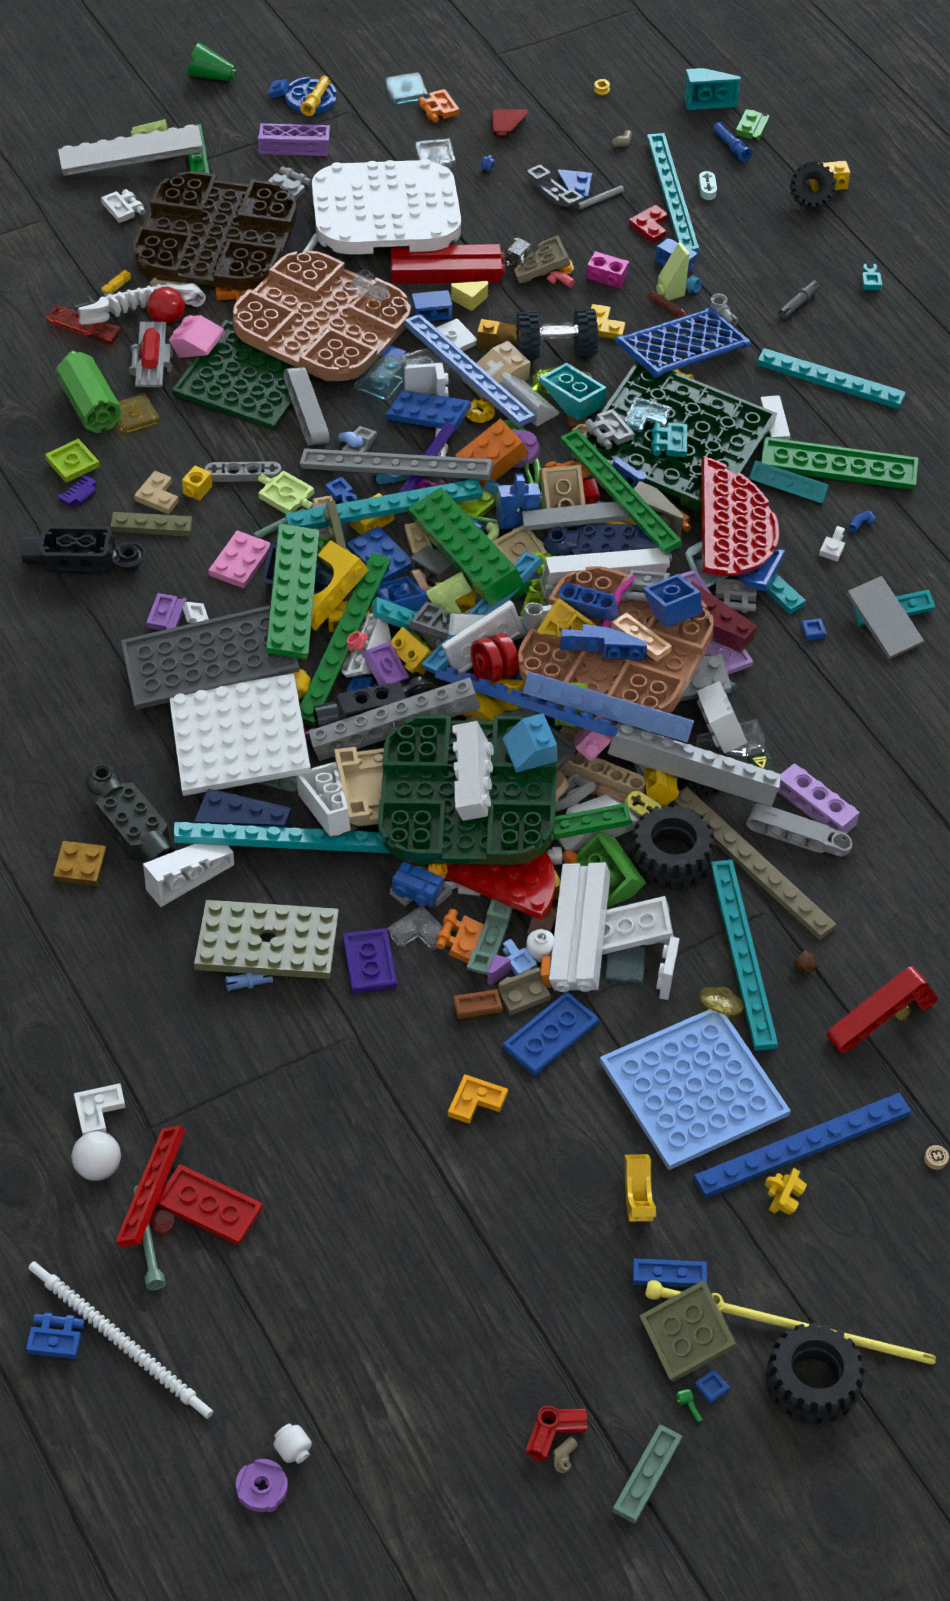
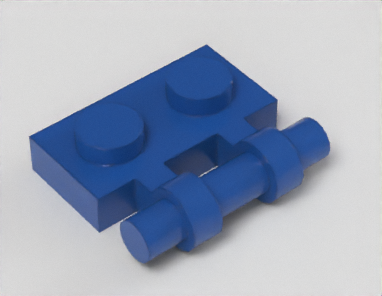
M45 1312L44 1315L35 1314L33 1323L41 1324L42 1326L41 1328L31 1327L26 1347L27 1354L77 1359L81 1333L75 1332L73 1329H83L85 1320L75 1318L74 1315L61 1317L53 1316V1313ZM52 1326L64 1327L63 1330L50 1329V1328H51Z

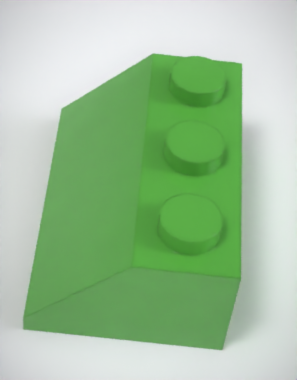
M598 831L577 853V863H580L581 866H588L589 863L606 862L611 874L607 908L632 898L646 883L613 835Z

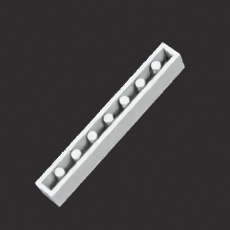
M187 125L184 128H169L167 131L162 132L152 131L144 135L134 134L132 137L127 138L117 137L109 141L99 140L97 143L92 144L81 143L79 146L74 147L64 146L62 149H58L62 172L66 176L203 152L199 126Z

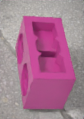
M595 251L587 264L586 279L620 289L628 276L629 261Z

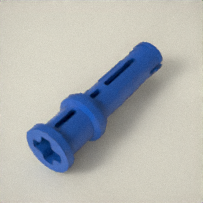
M721 122L713 126V131L729 145L730 151L736 154L741 162H745L751 157L752 149L746 147L741 139H737Z

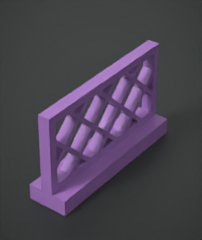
M260 123L258 154L328 156L330 125Z

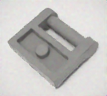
M631 569L626 580L636 575L635 580L622 595L620 601L636 600L648 602L644 593L631 592V590L643 591L644 587L669 578L670 573Z

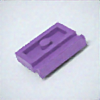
M158 593L146 622L147 628L162 631L178 627L184 612L182 606L187 602L186 598L178 599L177 596Z

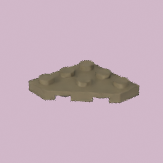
M557 235L542 241L538 245V250L531 252L524 259L525 263L522 266H517L514 271L519 284L522 282L526 283L537 276H544L552 270L564 268L567 264H570V260Z

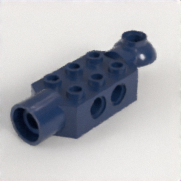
M584 524L580 525L575 531L558 526L552 528L544 539L545 550L554 556H562L569 552H572L573 555L658 548L638 525Z

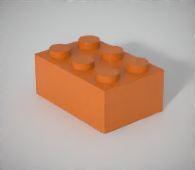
M499 419L459 451L456 457L492 459L493 468L490 479L496 481L529 453L517 435L502 419ZM478 479L481 487H484L486 481L489 482V480Z

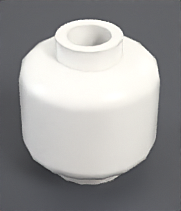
M538 929L528 935L526 950L536 962L541 963L542 958L545 956L552 958L553 934L547 930Z
M287 1424L275 1434L274 1448L286 1463L296 1461L299 1464L310 1455L308 1450L312 1442L299 1425L292 1426Z

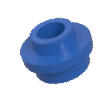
M492 155L483 158L480 164L482 171L490 172L496 160L493 159Z

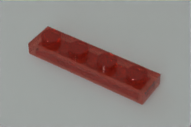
M55 305L46 315L48 322L113 344L121 334V327L107 322L81 324L79 323V312L59 305Z

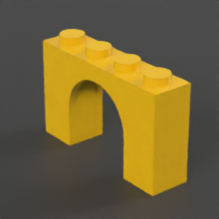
M331 540L317 555L328 568L334 571V575L330 584L323 591L313 595L311 628L315 631L369 571L360 558Z

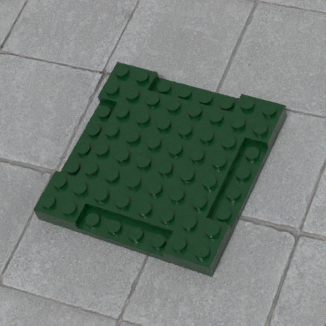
M636 361L601 412L614 409L634 432V438L619 445L612 440L610 441L612 447L606 450L604 446L597 442L595 435H591L589 431L585 437L611 465L619 457L634 469L645 472L646 478L643 483L680 498V505L702 513L701 462L704 456L727 465L726 469L735 474H742L757 448L761 447L765 437L768 436L776 421L777 413L674 371L664 373L662 376L655 378ZM668 422L687 424L686 457L666 455V450L663 449L660 455L656 456L653 454L651 442L653 441L652 429L655 423H660L661 427L667 428Z

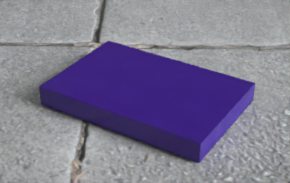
M387 928L344 933L343 943L352 993L397 988Z

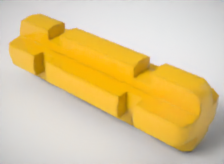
M123 270L101 288L102 292L105 291L107 295L113 294V292L131 279L130 272Z

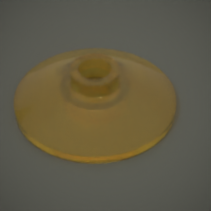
M707 987L700 993L702 1003L717 1013L737 1015L743 1011L744 1003L741 998L726 987Z

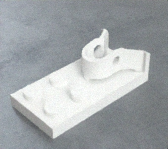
M658 897L607 910L602 955L658 942L669 944L670 937H674L666 897Z

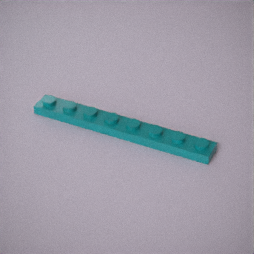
M765 348L757 361L758 366L896 409H900L906 394L905 391Z

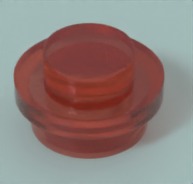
M160 1210L152 1215L150 1223L155 1232L166 1234L174 1227L175 1219L171 1212Z

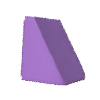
M499 955L493 957L488 970V985L492 986L510 972L511 959Z

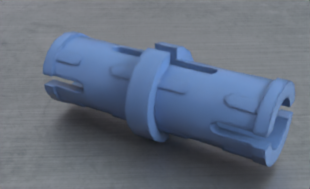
M246 972L241 975L225 977V983L235 982V984L226 985L228 991L244 987L250 989L254 985L272 983L273 977L263 978L265 975Z

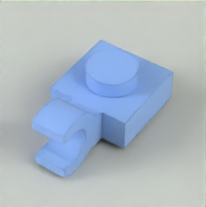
M511 939L503 943L505 948L502 951L507 956L506 958L511 959L510 969L516 976L522 974L525 970L537 968L536 961L526 948L518 950Z

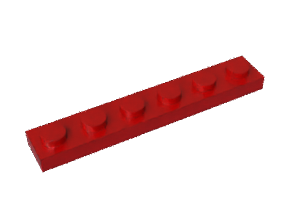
M181 1125L162 1128L115 1241L120 1248L140 1245L185 1134V1130Z

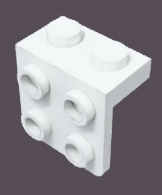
M442 363L410 365L404 368L405 390L448 397V387H445L448 384V373H444Z

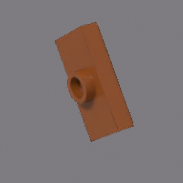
M498 989L453 996L457 1019L502 1012Z

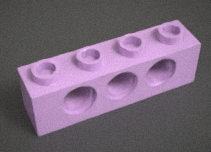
M794 763L781 774L782 777L777 792L816 822L846 834L857 825L859 812L856 808L825 787L822 782L809 775L805 769L800 768Z

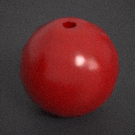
M160 287L149 296L147 311L155 322H166V325H172L183 316L185 302L182 295L176 289Z

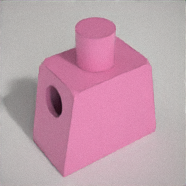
M596 715V716L593 718L594 720H597V721H598L599 718H601V719H606V720L611 721V724H610V725L615 726V727H616V725H617V724H616L614 721H612L611 719L604 718V717H601V716H598V715ZM583 728L574 737V745L576 750L592 761L612 741L613 736L602 735Z

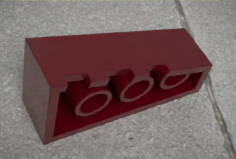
M691 581L690 583L701 592V600L708 606L707 610L713 616V638L717 640V643L741 653L754 640L757 626Z

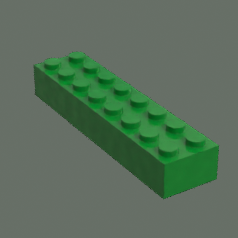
M442 487L408 508L417 527L459 573L462 572L468 583L490 607L524 585L516 566Z

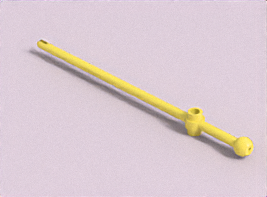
M651 1280L647 1284L645 1295L651 1300H657L660 1297L670 1299L681 1292L664 1288L660 1282ZM712 1293L720 1311L723 1313L792 1330L800 1324H804L805 1327L809 1326L808 1323L724 1303L720 1294ZM848 1333L844 1334V1338H851L855 1346L927 1364L936 1363V1357L932 1354Z

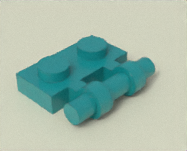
M668 422L667 428L661 427L660 423H655L652 429L653 441L651 442L653 454L658 456L663 449L666 450V455L686 457L687 424Z

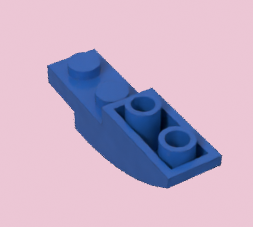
M582 624V630L561 631L560 650L602 652V658L644 660L647 643L619 630Z

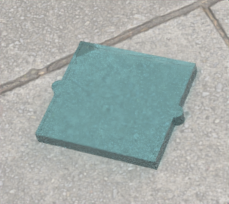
M632 947L608 953L606 979L619 980L623 983H626V981L643 983L645 948Z

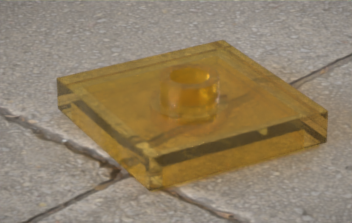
M145 393L118 401L121 408V419L118 421V424L123 433L160 422L159 416Z

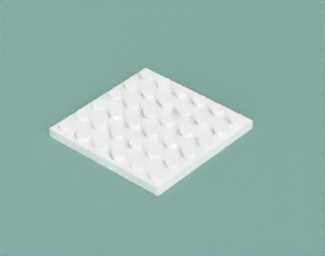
M294 673L220 686L210 690H199L196 693L187 695L177 694L175 697L170 698L183 796L207 792L208 788L219 790L311 773Z

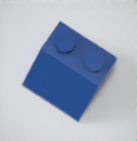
M680 574L643 588L655 618L666 627L673 626L676 623L702 613L701 592Z

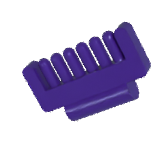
M82 475V479L76 482V485L66 490V493L58 495L59 501L69 507L75 503L81 505L96 492V481L86 475Z

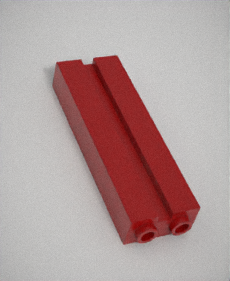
M500 244L449 245L440 250L410 252L409 246H391L392 284L481 281L501 283V277L505 275V264H501L504 263V252H500Z

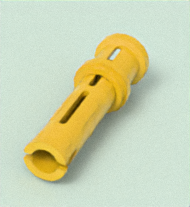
M327 76L320 78L312 93H309L305 98V102L301 104L300 110L304 115H314L315 108L320 105V98L330 84Z

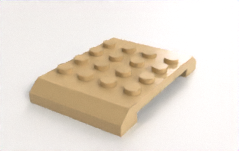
M356 747L334 749L340 782L342 783L343 793L348 806L349 822L357 826L378 824L384 748L360 752L356 751Z

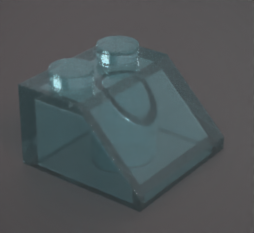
M389 354L377 359L355 382L354 388L388 400L404 380L405 361Z

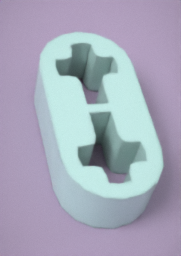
M708 171L700 173L698 183L700 195L705 200H712L716 197L717 191L715 175Z

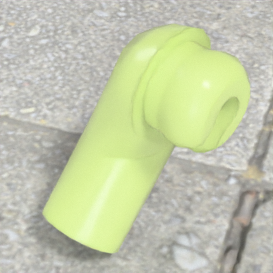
M489 522L487 524V537L491 541L498 538L500 528L497 523Z

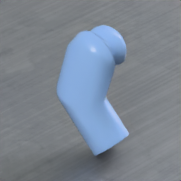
M352 432L340 433L338 436L340 442H346L352 448L363 445L362 437H356Z

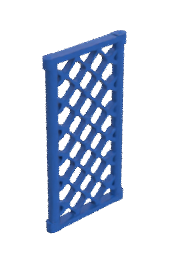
M711 307L637 332L615 337L616 344L623 348L655 378L662 376L664 373L739 348L751 346V341L741 334ZM699 320L701 322H704L705 324H698L694 321ZM707 323L715 324L718 327L708 326ZM684 324L691 327V329L682 328L680 325ZM693 328L703 329L704 332L696 331ZM667 329H671V330H673V331H676L677 333H676V334H675V333H670V332H667L666 330H667ZM706 330L716 332L717 334L707 333ZM679 332L687 333L690 336L680 335ZM656 333L663 338L653 337L652 334ZM719 333L727 334L729 337L720 336ZM692 335L701 336L703 339L694 338ZM665 337L674 338L676 341L667 340ZM642 338L644 340H648L649 342H640L637 339ZM705 338L714 339L716 342L707 341ZM678 340L688 341L689 343H681ZM718 340L728 342V344L718 343ZM651 341H653V342H658V343H661L662 345L659 346V345L651 344L650 342H651ZM691 342L701 344L702 346L692 345ZM664 344L672 345L675 348L665 347ZM704 345L712 346L715 349L710 350L705 348ZM636 346L645 347L647 350L638 349ZM676 347L686 348L688 351L678 350ZM649 349L659 350L660 353L651 352ZM689 350L699 351L700 354L696 355L695 353H692ZM662 352L672 353L673 356L665 355ZM675 355H683L686 356V358L681 359L679 357H676ZM648 356L656 357L659 360L649 359ZM661 359L670 360L672 363L667 364L662 362Z

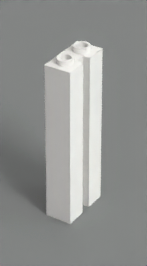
M659 548L546 557L540 586L545 600L549 599L558 582L574 570L578 573L585 571V567L601 566L629 574L631 569L666 573L667 568L670 566V560Z
M606 862L589 863L588 866H581L580 863L563 864L549 976L554 991L580 990L587 992L598 990L611 875Z

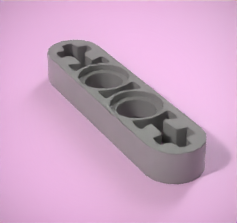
M213 462L207 464L205 470L212 473V482L258 481V477L261 474L270 479L278 476L281 473V465L277 462ZM254 469V470H257L258 472H257V473H254V474H251V473H249L248 471ZM230 470H237L238 473H236V474H231V473H229V471H230Z

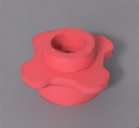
M359 631L350 634L347 638V643L349 644L347 646L348 651L362 649L366 644L365 640L368 639V635L366 633L362 635Z

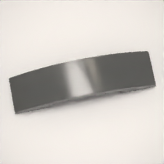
M541 164L526 171L535 187L553 203L569 207L584 200V197L574 189L567 191L551 178V172Z

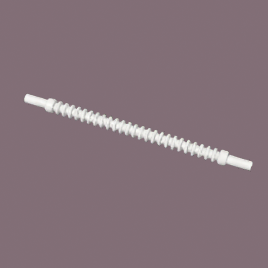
M35 1261L29 1265L28 1269L45 1282L44 1285L47 1289L53 1290L55 1295L58 1294L59 1299L63 1298L64 1303L68 1302L69 1307H73L74 1311H78V1315H83L84 1320L88 1319V1323L93 1324L94 1328H98L100 1333L103 1332V1336H109L108 1340L113 1341L114 1345L119 1344V1349H124L125 1354L129 1353L130 1358L134 1357V1362H139L140 1367L145 1366L144 1370L149 1371L150 1375L155 1374L154 1378L156 1380L160 1379V1384L165 1383V1388H170L171 1393L176 1392L175 1396L180 1397V1400L185 1405L190 1404L207 1419L213 1414V1410L196 1397L194 1390L191 1388L187 1389V1385L182 1384L180 1379L176 1380V1375L171 1376V1371L166 1372V1367H161L160 1362L155 1363V1358H151L149 1353L145 1354L146 1350H140V1345L135 1346V1341H130L129 1336L125 1337L124 1332L120 1333V1329L115 1328V1324H110L109 1319L105 1320V1316L100 1315L99 1311H95L94 1307H90L88 1302L85 1303L84 1298L79 1299L80 1295L75 1294L74 1290H70L69 1286H65L63 1281L60 1282L59 1277L55 1274H49Z

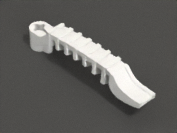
M168 282L166 285L157 284L154 287L147 286V288L143 289L137 288V290H127V292L123 293L117 292L114 295L108 294L107 297H101L94 304L79 307V323L94 324L107 321L109 319L108 312L110 311L118 317L121 311L127 313L128 307L132 310H136L137 305L145 308L151 293L160 287L176 289L182 295L185 304L194 307L201 306L205 302L206 296L194 283L175 285Z

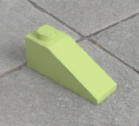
M681 242L677 244L658 276L656 290L665 302L685 296L690 253Z

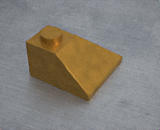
M481 319L477 333V348L491 350L506 341H509L516 347V325Z

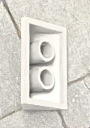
M505 372L502 374L501 386L535 415L532 422L534 425L539 426L560 413L524 380Z

